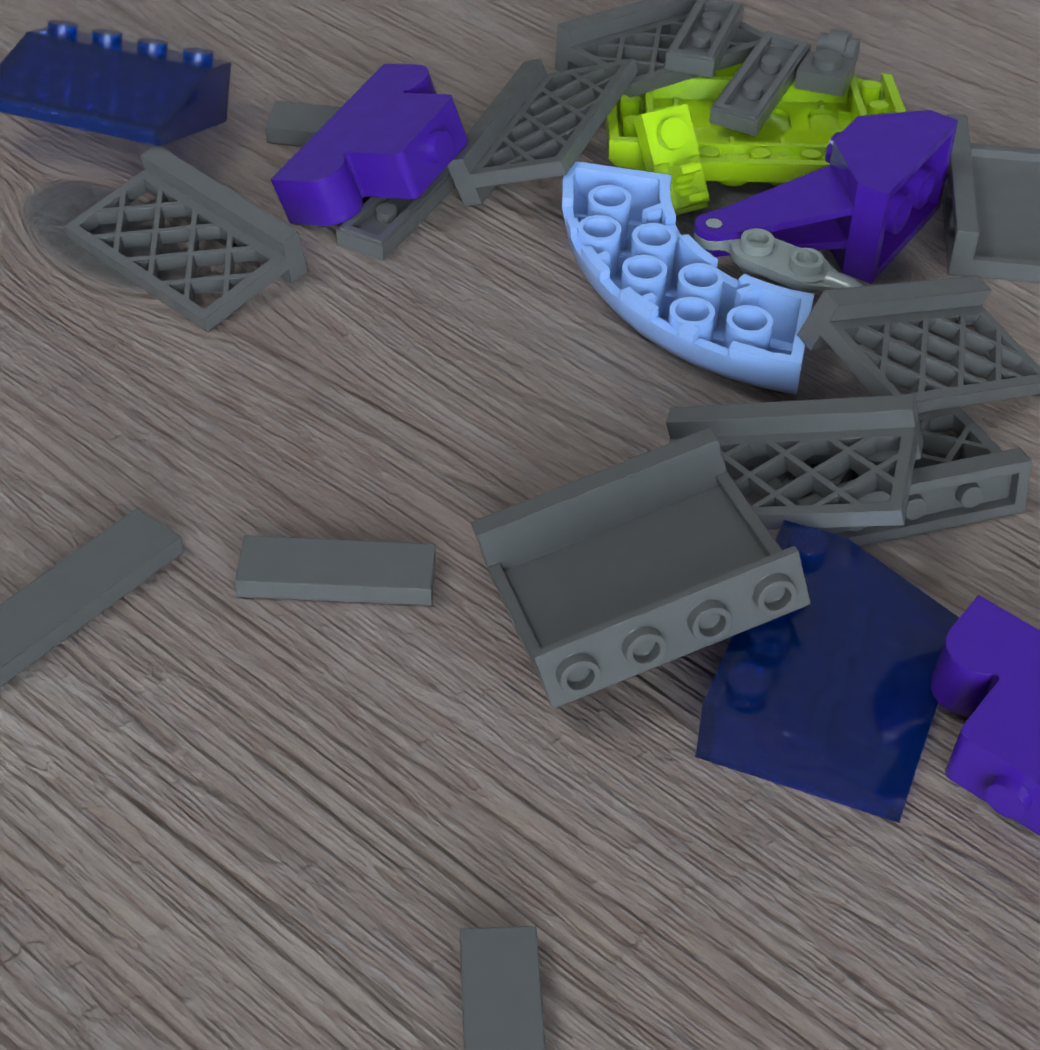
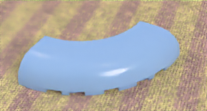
M575 161L568 173L563 176L562 211L569 245L578 266L592 287L618 316L653 343L695 366L756 387L797 395L806 345L797 334L812 311L814 294L770 284L745 273L737 280L717 268L718 259L702 248L689 234L681 235L676 226V214L670 196L672 175Z

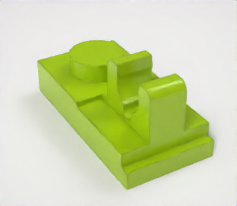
M688 103L633 117L646 171L672 175L670 196L675 214L680 215L708 207L707 202L710 201L699 157L700 152Z

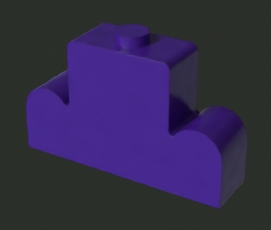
M383 64L270 180L289 223L333 226L354 217L363 206L362 198L365 196L398 199L418 198L467 145L468 139L452 95L437 94L429 69L426 66L419 64Z
M978 595L950 628L930 679L931 692L937 702L951 712L970 716L961 728L945 768V774L950 780L987 802L997 813L1014 819L1040 836V630Z

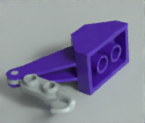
M931 110L858 116L841 133L836 132L831 138L825 154V161L830 163V165L729 206L700 214L695 219L693 239L714 257L731 255L732 261L744 273L761 275L786 285L788 289L814 294L817 291L863 286L852 277L871 284L940 209L958 120ZM830 249L841 272L844 274L831 267L829 262L817 250Z

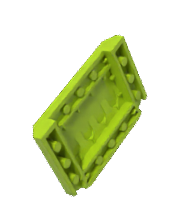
M740 63L716 71L713 77L698 76L634 97L622 94L605 119L608 160L619 168L646 171L633 117L688 103L705 181H718L727 186H741L747 182H769L774 186H779L830 165V163L825 161V154L831 138L836 132L841 133L858 116L906 112V109L891 74L882 73L881 82L855 77V67L854 78L843 97L795 88V78L757 136L709 123L711 107L743 64Z

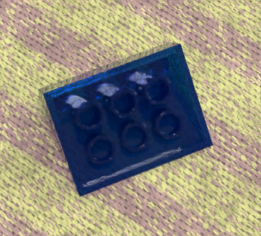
M49 20L47 27L28 31L0 63V112L162 146L227 121L231 62L213 59L214 52L208 49L188 47L184 48L183 52L169 50L168 42L159 39L140 38L137 43L123 40V33L119 31L94 29L92 34L78 31L77 23L64 20Z
M784 520L775 541L782 550L795 546L799 551L811 604L732 636L703 701L695 757L900 823L939 704L931 692L930 679L950 628L960 617L848 538Z

